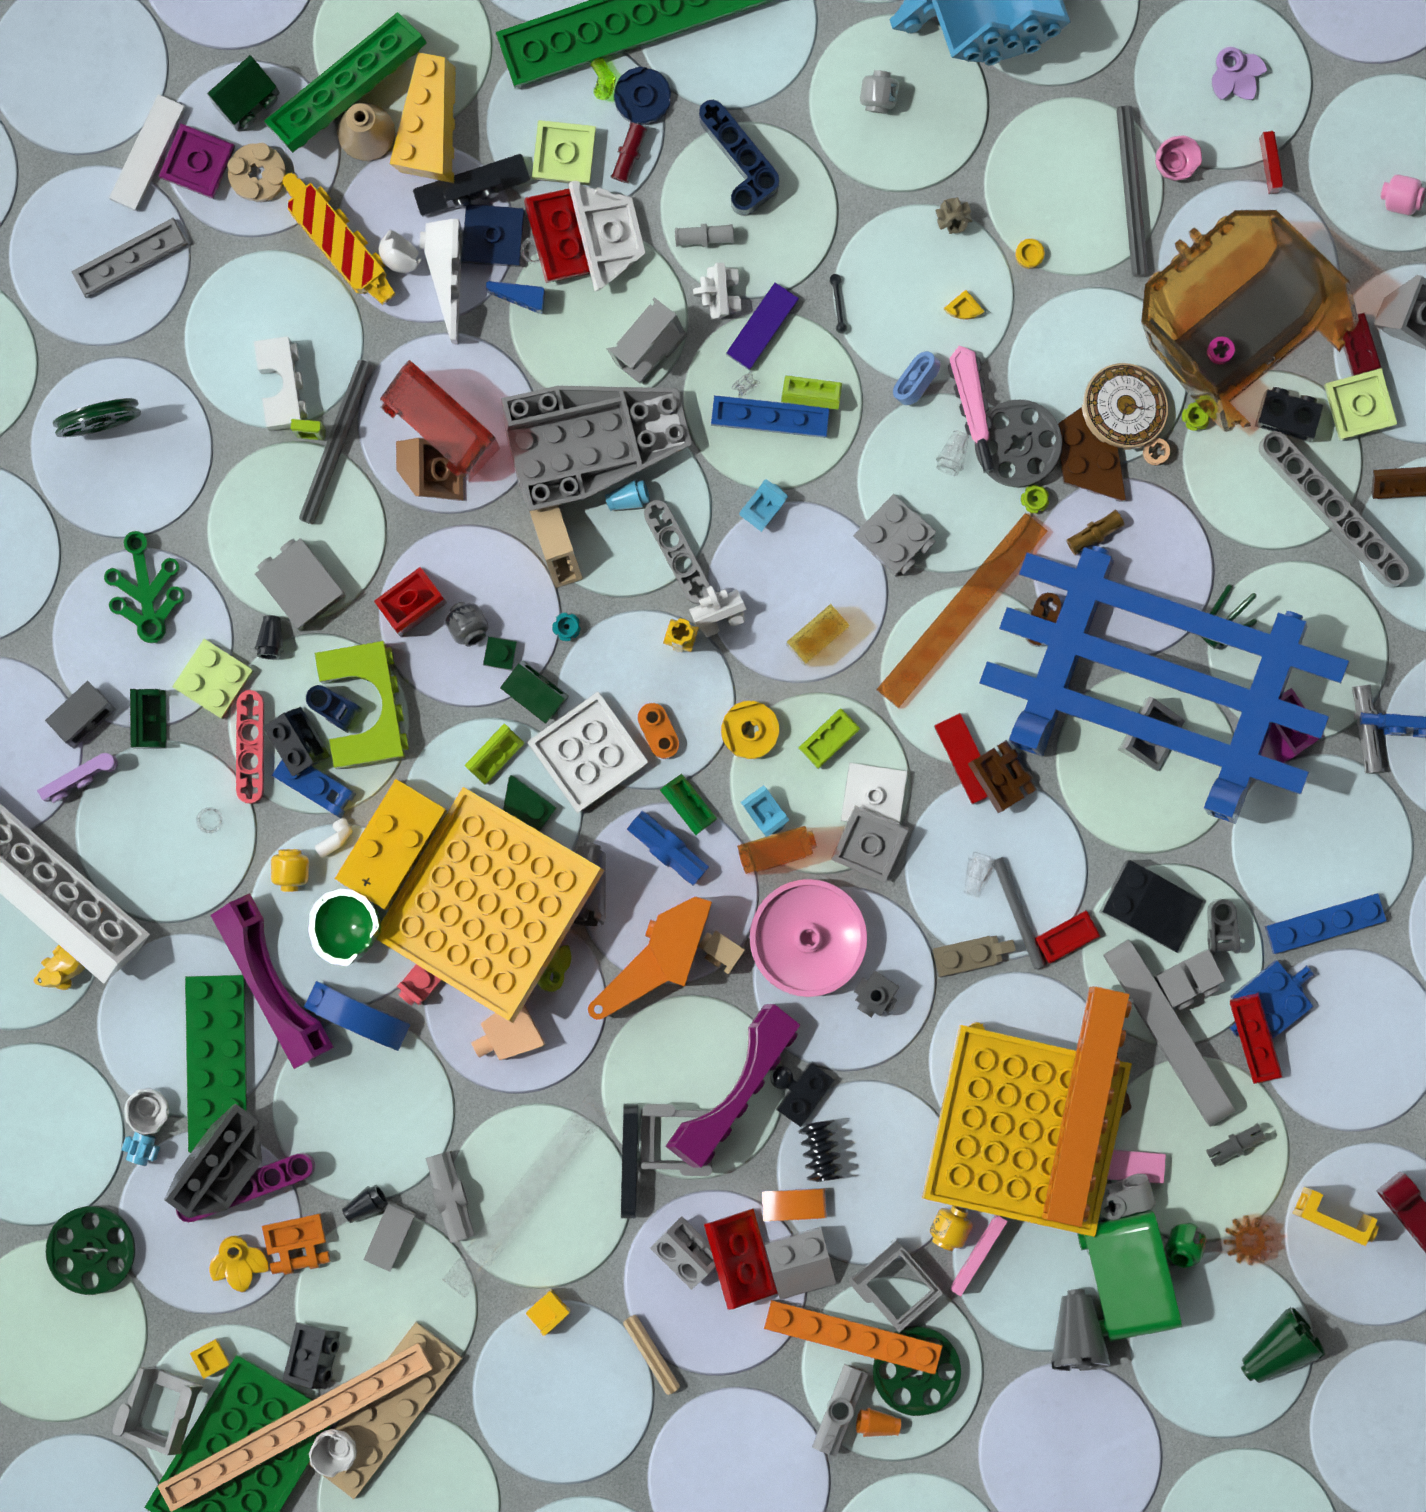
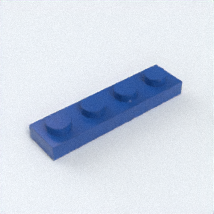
M714 395L711 426L826 438L829 408Z
M1376 893L1265 926L1272 952L1276 954L1385 922L1386 917L1379 894Z

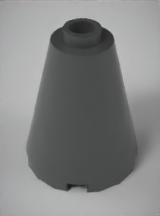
M586 842L584 846H578L575 853L605 871L575 919L574 924L597 926L599 922L601 925H604L606 918V853L601 851L600 845Z
M1083 1289L1068 1290L1067 1295L1061 1298L1051 1360L1053 1370L1070 1371L1071 1368L1087 1371L1110 1366V1357L1092 1297L1085 1294Z

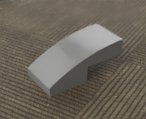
M389 1202L364 1260L390 1272L416 1213Z

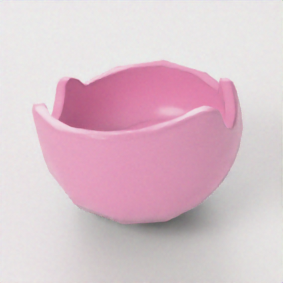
M1185 135L1167 139L1161 144L1155 155L1156 168L1163 177L1172 181L1191 177L1202 163L1200 146L1194 139Z

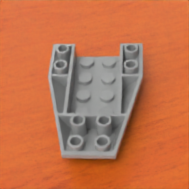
M558 385L501 398L506 436L519 488L529 512L586 499L692 445L678 388Z

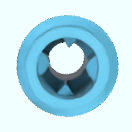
M635 479L611 493L605 494L610 511L644 507V504L650 502L648 488L644 480L637 482Z

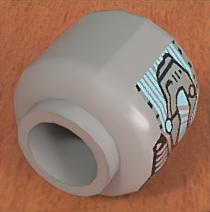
M874 70L873 75H867L863 78L860 103L866 106L865 111L888 114V109L895 108L899 83L897 80L890 78L891 72Z

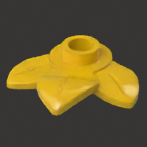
M229 1236L223 1239L219 1246V1254L211 1260L209 1266L210 1276L213 1281L226 1278L228 1284L239 1292H245L252 1281V1273H263L269 1269L264 1253L259 1248L248 1246L246 1241L239 1236ZM235 1247L239 1250V1253L231 1255L228 1250Z

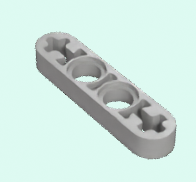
M660 500L651 501L644 509L645 520L685 597L693 604H700V599L709 596L707 590L704 589L702 591V598H698L697 595L691 596L689 592L693 589L690 581L684 584L682 579L689 578L695 572H698L700 576L694 577L697 585H704L707 588L710 587L667 504ZM655 506L658 510H665L662 514L664 523L667 524L668 521H671L673 524L664 527L658 533L655 528L660 527L656 518L650 519L649 517L652 514L651 508ZM672 531L678 535L679 542L675 547H667L663 544L662 537L666 532ZM681 557H687L692 561V568L687 573H681L676 569V561Z

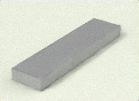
M173 217L71 272L84 297L88 298L188 245Z

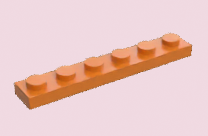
M771 1300L764 1326L766 1330L931 1374H936L942 1345L773 1300Z

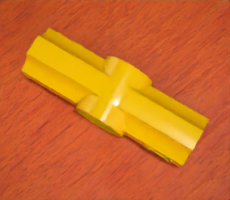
M682 618L678 620L670 619L663 644L672 646L673 650L683 652L684 650L691 652L699 627L690 625L688 620Z

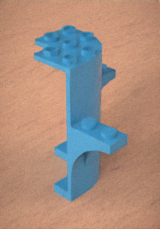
M904 0L899 10L889 19L893 30L914 33L919 31L922 25L932 17L937 16L952 58L967 62H985V65L988 66L1024 53L1031 54L1037 52L1041 48V44L1059 35L1061 30L1071 23L1063 0Z

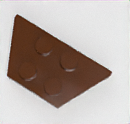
M1081 407L1058 423L1063 442L1060 457L1063 484L1075 488L1079 487L1097 495L1101 494L1116 499V501L1124 502L1126 497L1118 447L1106 442L1103 443L1091 432L1085 422Z

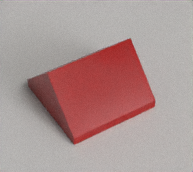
M421 567L374 600L377 607L400 637L447 604Z

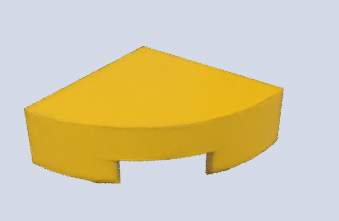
M967 290L963 291L943 309L950 316L962 320L977 318L985 312Z

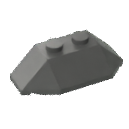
M237 1104L232 1105L210 1126L177 1171L164 1201L187 1218L227 1210L262 1163L259 1121Z

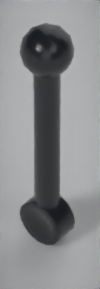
M833 274L829 282L834 289L838 320L836 331L843 334L847 330V325L843 322L839 291L841 277L838 274Z

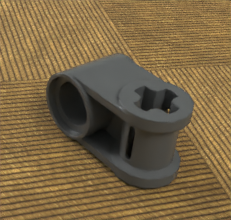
M1226 899L1213 900L1207 909L1208 949L1212 955H1215L1216 952L1233 951L1235 954H1239L1240 935L1236 906ZM1220 904L1227 905L1229 909V915L1224 920H1219L1215 916V909ZM1219 940H1230L1229 942L1218 943Z

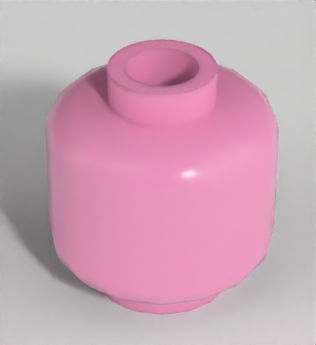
M1394 175L1390 183H1384L1381 199L1385 200L1387 210L1405 215H1413L1416 210H1421L1423 206L1426 188L1422 187L1421 181L1417 178Z

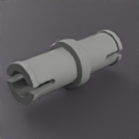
M701 224V227L675 228L676 247L702 244V247H708V244L734 243L733 224L721 226Z

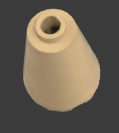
M359 103L351 106L343 114L338 124L337 136L341 147L347 155L362 161H372L381 158L389 151L395 137V128L390 115L383 108L374 104Z

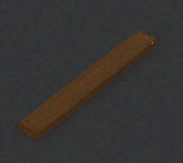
M1025 512L876 691L895 707L899 708L1025 559L1026 553H1030L1048 531Z

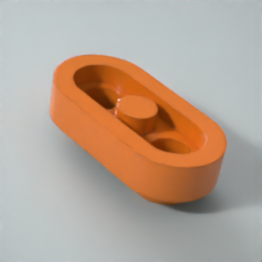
M656 703L644 705L639 710L638 722L651 751L661 759L673 757L679 749V740L666 711L661 705ZM650 712H655L658 715V719L654 723H650L647 720V715ZM663 738L670 741V746L667 749H662L659 746V741Z

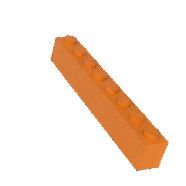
M1096 986L1089 987L1042 1219L1082 1227V1222H1086L1090 1211V1205L1086 1204L1088 1193L1093 1192L1096 1182V1175H1092L1094 1164L1099 1163L1102 1153V1146H1099L1100 1135L1105 1134L1108 1124V1117L1104 1115L1106 1106L1111 1105L1114 1088L1110 1087L1112 1077L1117 1075L1120 1065V1059L1116 1058L1118 1047L1123 1046L1126 1036V1030L1122 1029L1124 1018L1129 1017L1132 1002L1128 1000L1129 994Z

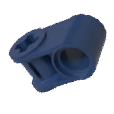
M322 685L311 687L306 694V703L313 711L325 717V720L346 733L350 731L349 725L357 712L363 710L362 707L346 697L338 695ZM317 691H324L327 694V702L321 707H316L312 703V695ZM348 708L346 714L344 715V717L342 718V720H340L341 717H342V715L344 714V712H345L346 709Z

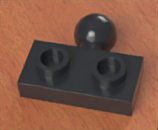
M809 1062L797 1080L793 1079V1073L788 1067H776L770 1075L772 1085L777 1089L787 1088L789 1090L776 1110L801 1127L835 1079L811 1062Z

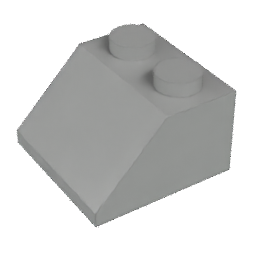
M821 1227L764 1242L780 1299L836 1284Z

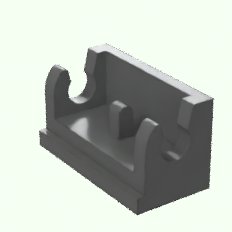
M87 680L45 721L67 745L74 749L111 715L116 708Z

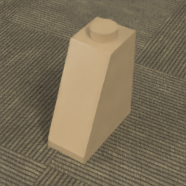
M559 506L530 511L555 588L582 580L583 578Z

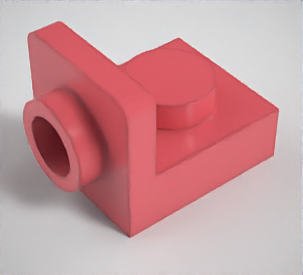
M416 964L403 981L397 985L401 990L398 995L411 1006L414 1002L421 1005L440 983L441 979Z

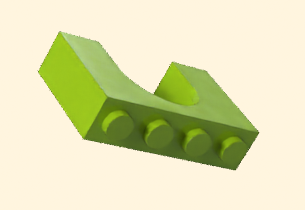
M384 641L314 653L320 683L324 684L354 678L364 679L375 685L382 699L381 715L372 728L360 734L329 739L334 768L342 769L405 758L404 751L409 750L407 733H401L399 723L404 721L402 705H396L394 694L399 693L397 676H391L390 665L394 664L392 647H386Z

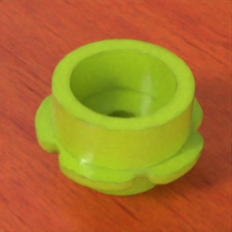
M1198 402L1190 403L1187 406L1188 408L1182 412V421L1186 423L1185 426L1192 431L1206 428L1209 424V409ZM1194 414H1197V415L1199 416V418H1198V419H1194V418H1193Z
M1037 485L1028 486L1025 489V493L1021 495V504L1030 513H1038L1040 510L1044 511L1049 504L1047 499L1049 496L1048 491L1044 487H1038ZM1036 496L1038 501L1034 502L1032 498Z

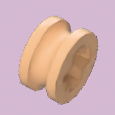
M1154 438L1143 449V457L1146 462L1155 466L1163 464L1170 455L1169 444L1161 438ZM1158 444L1162 447L1160 451L1164 450V456L1160 455L1157 459L1151 457L1153 453L1149 454V448H1154Z

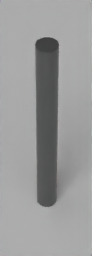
M1001 857L993 860L992 863L1033 967L1036 970L1046 966L1004 859Z

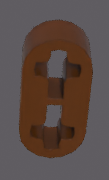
M1043 593L1037 598L1031 615L1056 623L1061 611L1059 597L1053 593ZM1049 598L1053 600L1052 605L1056 607V610H1050L1047 618L1041 617L1044 607L1040 606V602H1046ZM1026 639V641H1027L1030 645H1032V646L1040 647V646H1043V645H1044V644H1041V643H1038V642H1035V641Z

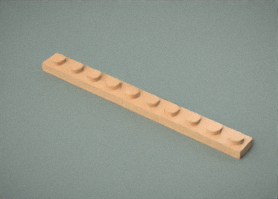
M418 1342L157 1485L172 1512L432 1370L433 1367Z

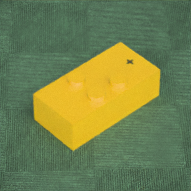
M395 779L334 879L381 908L388 910L448 810Z

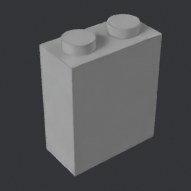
M300 538L297 541L291 539L280 548L282 553L274 559L270 556L263 560L257 566L259 571L255 573L256 577L299 631L303 630L346 596Z

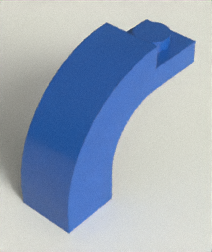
M318 981L315 982L304 1008L326 1020L396 1051H399L410 1027V1024L397 1017L364 1004Z

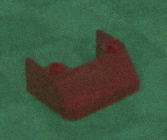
M410 360L399 370L380 398L382 402L380 408L392 419L396 415L402 418L439 451L448 461L445 466L456 477L462 474L464 479L470 482L500 449L495 436Z

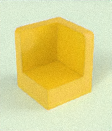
M550 1289L526 1312V1315L541 1330L540 1333L545 1336L571 1310Z

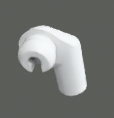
M341 818L334 822L332 826L336 833L315 845L319 856L325 857L339 849L351 835L352 825L348 824L346 818Z

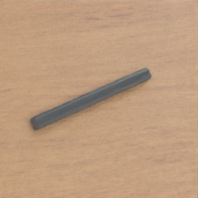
M1125 105L1118 107L1116 110L1131 271L1133 276L1141 277L1147 275L1148 265L1132 106Z
M358 360L299 515V519L302 522L308 524L315 523L373 368L372 364L365 360Z

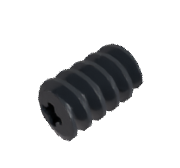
M834 1119L809 1123L798 1131L799 1134L808 1136L807 1139L800 1142L802 1146L810 1147V1150L803 1153V1157L812 1159L810 1163L805 1165V1169L814 1170V1173L807 1177L808 1181L822 1182L844 1178V1176L835 1175L843 1166L833 1163L841 1155L831 1151V1149L839 1144L837 1141L829 1140L831 1136L837 1133L836 1130L827 1128L828 1125L834 1122Z

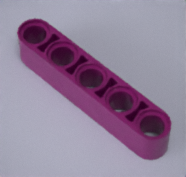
M297 1153L256 1169L249 1179L253 1185L252 1193L248 1196L239 1193L229 1208L308 1178L315 1170L314 1159L307 1153ZM298 1158H302L308 1163V1171L303 1175L296 1173L293 1167L295 1160ZM269 1169L279 1171L281 1179L277 1185H271L266 1180V1173ZM176 1209L179 1219L188 1223L215 1214L210 1213L187 1218Z

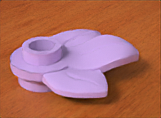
M1235 47L1224 48L1216 58L1217 71L1212 77L1213 91L1220 100L1226 98L1231 92L1242 99L1252 100L1257 88L1255 76L1265 73L1267 68L1262 59L1255 54H1243ZM1225 59H1234L1235 66H1227Z

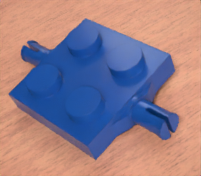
M1363 712L1360 714V725H1376L1377 729L1384 730V735L1401 736V734L1413 732V737L1426 738V717Z
M1275 960L1230 997L1235 999L1259 993L1271 1037L1274 1039L1313 1007L1304 995L1301 985L1314 976V974L1306 965L1296 975L1292 976ZM1234 1023L1229 1029L1238 1037L1239 1033L1236 1023Z

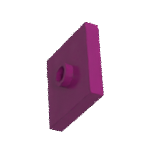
M180 123L159 178L214 199L235 145Z

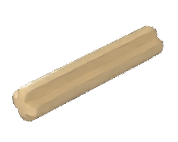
M636 1315L630 1316L623 1322L627 1332L665 1393L670 1395L680 1388V1384Z

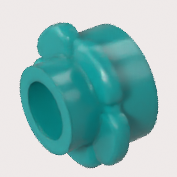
M561 613L556 617V622L552 624L553 633L558 635V638L562 641H570L571 638H576L580 634V620L574 614ZM565 624L570 626L568 630L564 629Z

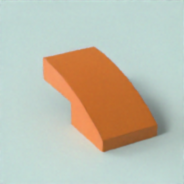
M825 1188L762 1192L763 1221L827 1218Z

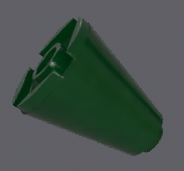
M1290 1307L1280 1315L1242 1358L1244 1365L1241 1366V1370L1249 1381L1255 1379L1258 1383H1261L1321 1359L1326 1354L1325 1349L1319 1338H1314L1310 1331L1311 1327L1295 1308Z

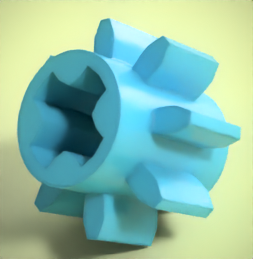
M135 1132L133 1137H125L121 1150L128 1152L127 1161L147 1166L149 1160L154 1161L157 1159L160 1147L154 1145L156 1137Z

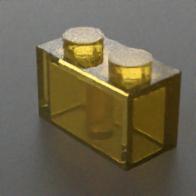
M830 604L786 642V646L806 666L846 632L850 625Z

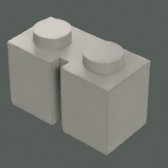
M1209 949L1154 976L1171 1007L1177 1006L1179 1010L1195 1003L1193 997L1200 993H1203L1206 997L1221 989L1219 984L1225 981Z

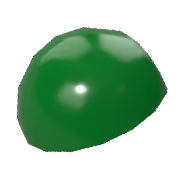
M339 889L326 893L315 903L309 914V933L312 947L321 958L332 964L349 965L356 962L367 953L380 934L381 923L378 911L370 900L352 890Z

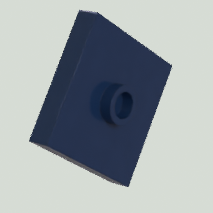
M467 205L465 209L462 263L520 267L524 208Z

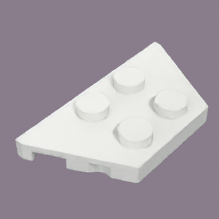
M571 181L568 185L594 290L599 291L645 254L633 200L631 197L621 194H611L608 190L597 187L593 189L580 185L581 182Z

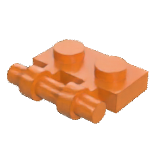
M320 1213L262 1226L267 1255L275 1253L280 1255L281 1261L270 1263L272 1275L284 1273V1275L292 1274L294 1270L306 1267L315 1269L319 1268L320 1264L330 1262L328 1251L317 1253L315 1245L326 1242ZM305 1247L306 1256L291 1259L289 1250Z

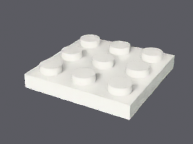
M596 692L527 741L577 813L584 810L649 763L599 692Z

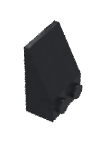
M1126 860L1099 913L1177 953L1203 900L1135 862Z

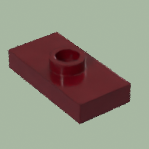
M1365 312L1337 320V329L1351 375L1355 376L1380 369L1381 364Z

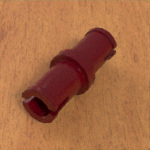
M630 123L629 125L630 127L623 146L618 148L619 157L610 176L614 180L627 184L635 161L639 160L641 156L639 150L648 130L646 127L636 123Z

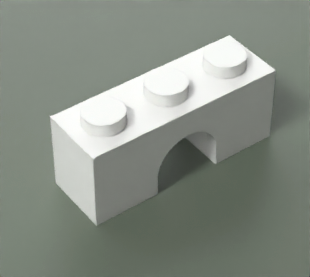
M288 336L254 341L257 367L260 374L276 373L283 379V387L276 396L262 398L266 427L269 431L290 428L291 419L303 420V418L308 417L305 400L300 401L299 389H303L301 372H296L294 361H299L297 344H292Z

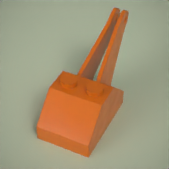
M694 896L659 914L656 921L650 919L645 934L646 937L650 938L649 944L589 1004V1015L596 1020L603 1019L667 981L685 986L712 902ZM596 1005H600L603 1008L600 1014L594 1011Z

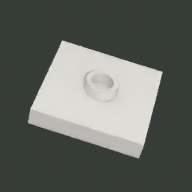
M849 763L841 821H848L856 805L900 824L907 771Z

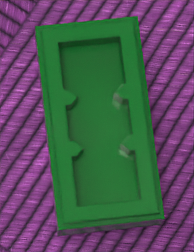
M682 773L660 789L695 836L717 820L716 816Z

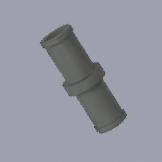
M1256 1123L1237 1135H1229L1228 1140L1207 1149L1206 1152L1209 1158L1215 1156L1211 1159V1162L1216 1167L1237 1154L1240 1157L1244 1154L1243 1151L1267 1139L1264 1133L1261 1132L1259 1124Z

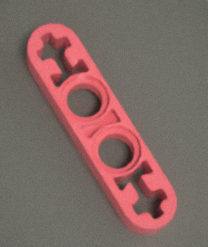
M253 690L242 692L237 699L236 793L241 801L248 804L260 801L264 793L265 704L263 697ZM252 695L253 699L258 701V706L253 707V716L259 715V721L252 719L242 721V715L248 716V707L243 706V701H248L249 696ZM249 724L255 725L259 732L257 738L252 741L244 739L242 734L244 727ZM249 753L255 754L258 758V765L252 770L245 769L242 764L243 757ZM242 773L248 775L259 773L258 779L252 778V786L258 788V792L252 795V799H248L247 794L242 793V789L248 787V778L242 779Z

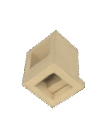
M715 931L713 935L707 932L698 945L699 948L707 953L705 956L706 960L718 968L722 963L727 967L724 972L727 974L730 973L745 951L718 931Z

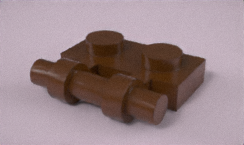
M1007 740L997 745L1003 756L1000 757L994 747L968 763L997 813L1006 810L1025 798L1019 789L1020 786H1022L1026 795L1037 790L1031 781L1033 779L1031 773L1025 771L1017 758L1020 755L1016 749L1011 748ZM1007 763L1011 768L1012 772L1014 773L1016 779H1013L1009 770L1005 766Z

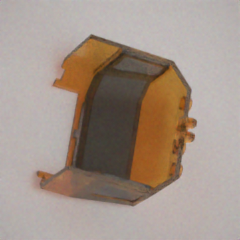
M1234 210L1228 216L1219 219L1215 227L1207 234H1201L1195 227L1189 231V236L1194 242L1193 245L1189 248L1184 241L1179 239L1175 243V248L1179 254L1161 272L1154 273L1145 284L1141 323L1150 349L1158 356L1198 406L1224 432L1232 431L1235 425L1238 424L1243 428L1251 426L1250 422L1230 402L1315 331H1318L1340 352L1345 345L1342 338L1346 331H1353L1359 322L1350 281L1277 210ZM1223 336L1233 342L1235 351L1229 362L1218 365L1209 359L1207 349L1213 339ZM1221 343L1217 344V348L1213 352L1216 356L1220 354L1219 357L1224 358L1228 348L1226 345L1222 347L1223 344Z

